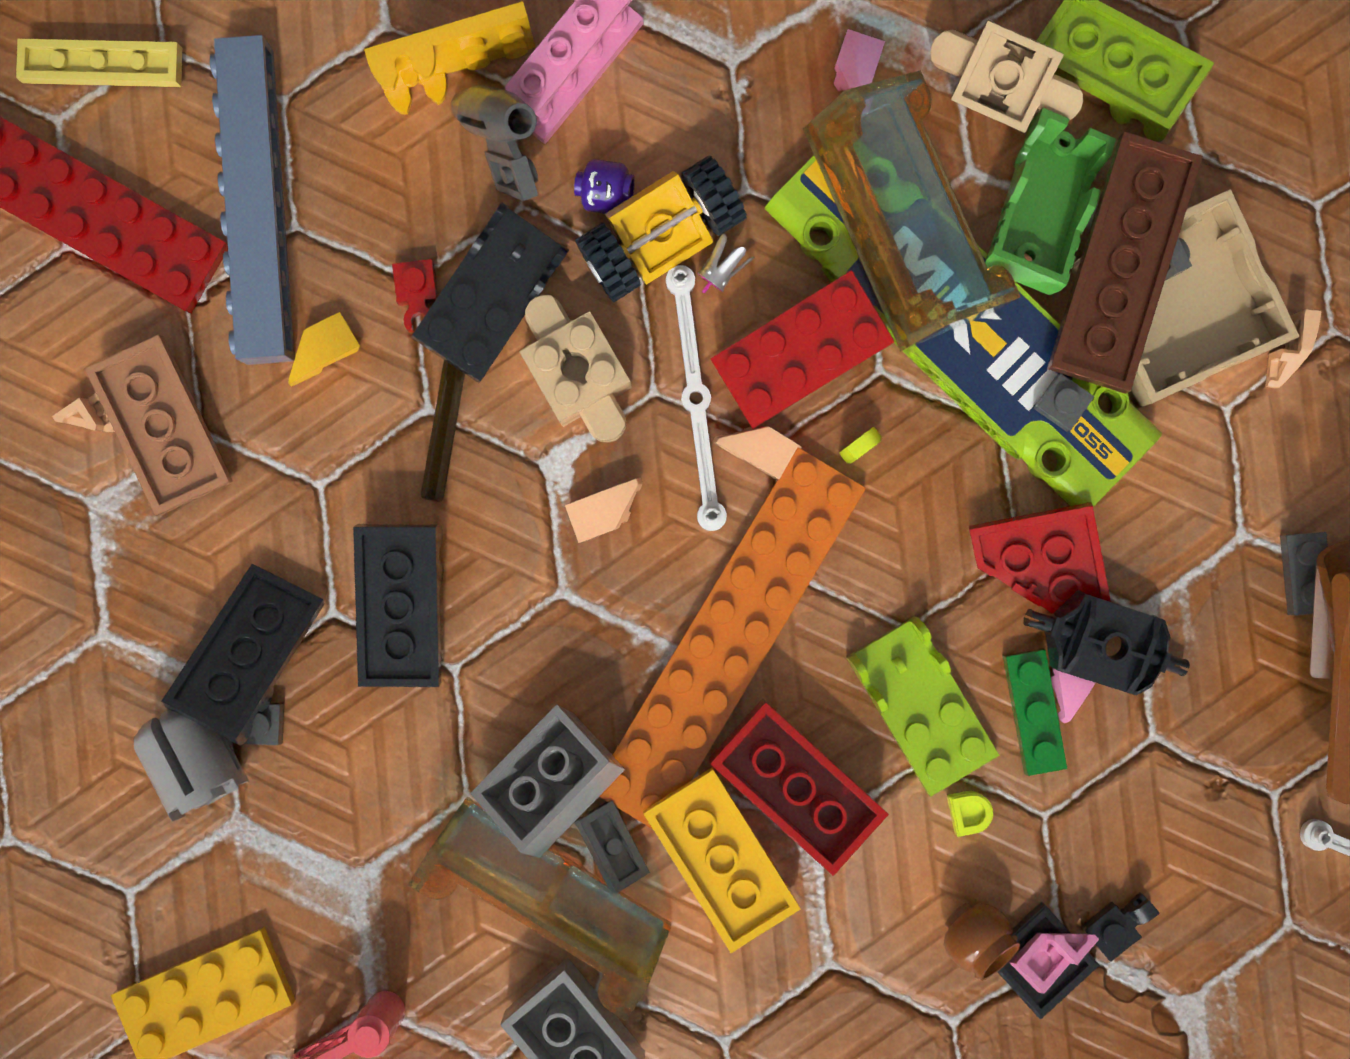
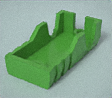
M1042 108L1030 122L1023 146L1014 163L1015 171L984 268L1047 295H1052L1061 291L1068 284L1070 278L1069 271L1073 267L1076 258L1074 254L1078 250L1081 241L1080 235L1084 232L1097 206L1101 190L1095 187L1090 190L1089 188L1097 173L1112 156L1116 138L1089 128L1080 139H1075L1072 134L1063 131L1068 125L1069 118ZM1059 141L1063 142L1066 147L1061 146ZM1024 253L1030 255L1032 261L1026 260Z

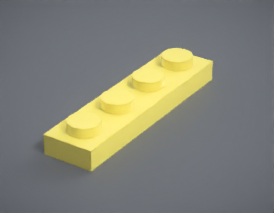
M17 39L16 78L26 84L181 87L183 48L177 42Z

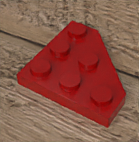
M1091 502L969 526L977 568L1011 587V590L1038 607L1041 606L1054 613L1077 590L1111 602L1094 509Z

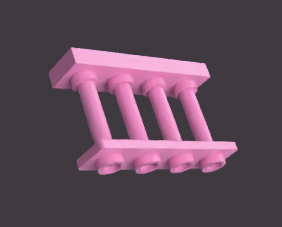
M575 0L506 84L505 89L507 91L515 93L535 112L537 123L532 135L542 143L546 144L644 24L643 17L628 6L632 0Z

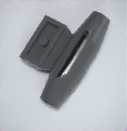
M476 85L456 93L451 102L452 113L467 131L486 138L488 151L484 153L496 190L522 201L538 196L535 183L538 182L536 168L531 159L520 153L515 140L529 137L534 132L537 120L533 109L515 93L490 86Z

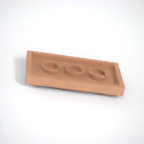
M154 336L84 368L155 516L169 512L233 482L164 336Z

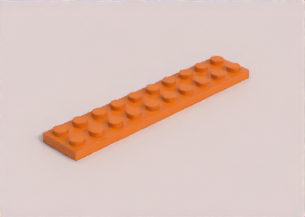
M797 447L780 479L776 481L612 754L625 770L599 796L607 802L613 800L616 808L653 829L644 816L643 810L693 779L866 490L864 486Z

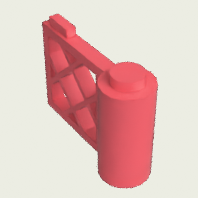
M391 991L378 992L368 1000L352 1023L294 1053L290 1059H342L353 1052L365 1058L378 1056L386 1049L405 1017L404 1002L397 994Z

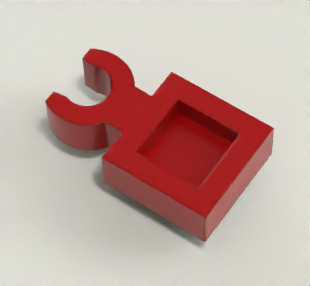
M432 259L392 264L396 302L399 306L409 305V309L404 315V325L409 332L415 331V318L420 315L425 316L429 311L428 303L435 302L438 297L435 264Z

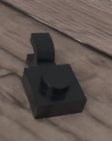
M1140 892L1121 910L1113 902H1110L1081 927L1087 934H1094L1099 938L1096 946L1112 962L1142 938L1135 927L1151 921L1160 913L1150 900L1146 899Z

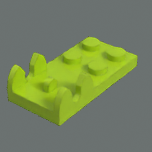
M1064 0L1036 40L1064 54L1054 74L1074 82L1079 88L1110 104V113L1119 124L1129 123L1132 118L1139 120L1144 125L1143 132L1147 139L1156 142L1166 138L1214 65V62L1099 0Z
M912 617L848 655L846 659L925 791L932 797L1000 755L950 674L951 668L948 661L932 644L930 631L918 617Z

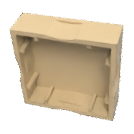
M1231 189L1186 210L1178 237L1182 238L1189 247V260L1192 267L1164 282L1131 392H1129L1132 402L1137 409L1300 337L1275 283L1267 275L1260 262L1255 240ZM1081 258L1074 262L1071 268L1075 277Z

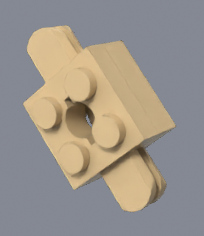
M987 20L978 40L956 30H947L939 34L932 43L930 53L934 65L960 78L951 100L1025 133L1035 112L1039 113L1042 108L1067 117L1069 120L1074 118L1082 108L1083 93L1078 85L1054 74L1064 55L1061 51L991 20Z
M551 295L535 297L525 309V319L537 341L519 351L563 427L581 417L591 435L598 441L612 442L617 440L626 429V417L615 397L632 388L627 374L590 311L570 321L561 303Z

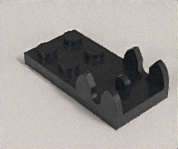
M503 202L496 209L484 230L477 237L465 258L411 336V338L478 383L481 382L525 316V309L529 302L540 295L547 285L549 278L569 251L564 245L561 246L510 210L509 206Z
M440 524L355 525L353 527L358 687H439L441 684L440 587L444 573L443 564L439 562V549L443 539L442 526Z
M251 564L162 699L163 706L230 739L238 745H243L250 737L253 728L252 721L258 711L263 712L268 708L273 697V686L323 608L324 600Z

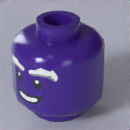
M592 159L585 166L584 172L578 171L576 173L574 194L575 196H581L582 206L585 210L605 214L634 195L635 177L629 174L628 168L623 163Z

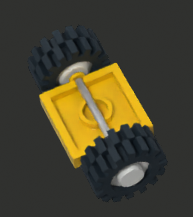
M712 156L705 157L681 172L682 181L679 175L672 171L605 213L621 242L620 245L604 223L599 224L575 239L591 272L613 302L641 286L640 279L635 269L631 266L630 260L642 281L647 285L713 243L701 217L705 219L708 227L717 236H720L747 218L743 202L738 198L737 190L733 188L730 178L726 177L725 171L721 166L719 167L718 162Z

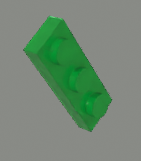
M1038 649L1002 656L1024 774L1031 776L1068 769L1046 650Z

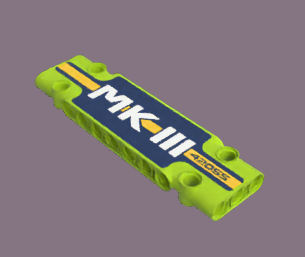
M846 126L839 129L765 206L764 209L800 243L804 254L811 259L818 260L823 265L822 271L831 282L852 270L896 341L894 344L1003 450L1018 460L1022 459L1027 463L1029 472L1037 479L1044 480L1069 506L1091 502L1094 507L1162 436V432L1129 401L1128 393H1121L1068 375L1064 376L1094 396L1072 430L1066 432L1033 409L1056 375L1060 374L1047 369L1060 324L1016 281L985 269L984 265L988 254L921 189L911 182L903 183L896 176L895 168L891 162L878 158ZM870 174L879 175L884 180L885 186L879 189L871 187L866 181V176ZM814 230H823L829 236L830 243L823 246L816 245L810 239L809 233ZM1101 394L1109 397L1112 402V410L1109 414L1103 412L1098 405V398ZM1045 451H1050L1056 456L1057 466L1054 471L1047 470L1042 464V455Z

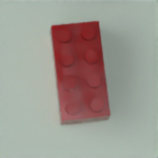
M851 270L711 358V361L753 429L896 341L857 276Z
M763 698L709 757L710 764L832 876L840 870L889 815L882 806Z

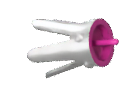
M725 234L720 235L710 258L697 273L708 282L702 293H706L711 285L723 292L730 278L755 257L749 258L733 271L746 253L744 247L734 249L717 267L727 242V236Z

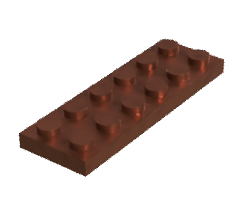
M1123 132L1119 136L1047 367L1048 370L1121 393L1131 392L1203 156L1128 132Z

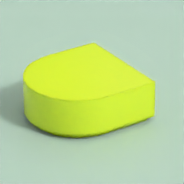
M872 427L839 452V454L847 464H851L881 442L883 437L875 427Z
M965 791L947 795L954 833L957 837L982 832L991 824L993 808L989 800L982 794L975 791Z

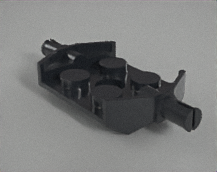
M1079 590L1052 615L1049 616L1028 609L1025 615L1039 621L1026 617L1023 619L1025 626L1045 631L1049 666L1057 671L1136 696L1151 688L1161 672L1169 671L1185 676L1188 671L1175 666V664L1188 669L1190 667L1187 659H1181L1169 653L1171 637L1164 619L1088 595ZM1119 636L1121 639L1120 650L1113 656H1107L1105 650L1107 642L1111 638Z

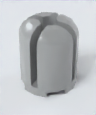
M167 710L161 714L160 719L152 718L144 723L134 737V750L171 822L185 817V813L193 808L198 809L206 804L209 805L238 789V785L249 782L226 737L174 711Z

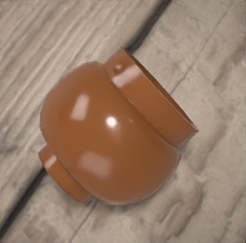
M965 903L957 908L945 922V926L948 928L944 937V946L947 954L960 968L967 972H974L975 978L981 981L990 978L1002 969L1019 950L1018 938L1015 935L1012 936L1013 930L1009 921L997 908L989 904H977L972 907L969 903Z

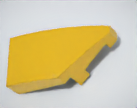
M340 312L303 330L288 380L291 387L320 374L324 367L358 352L360 345Z

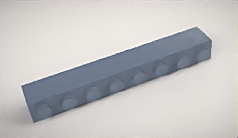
M263 35L215 38V54H210V68L213 77L217 79V93H213L212 103L214 113L219 118L220 132L215 134V145L219 157H222L223 172L218 173V187L221 195L225 197V211L221 212L220 222L223 234L227 236L228 251H224L223 264L226 274L230 275L231 291L226 292V306L229 314L233 315L234 329L229 332V347L231 353L235 355V359L247 365L292 362L295 360L274 53Z

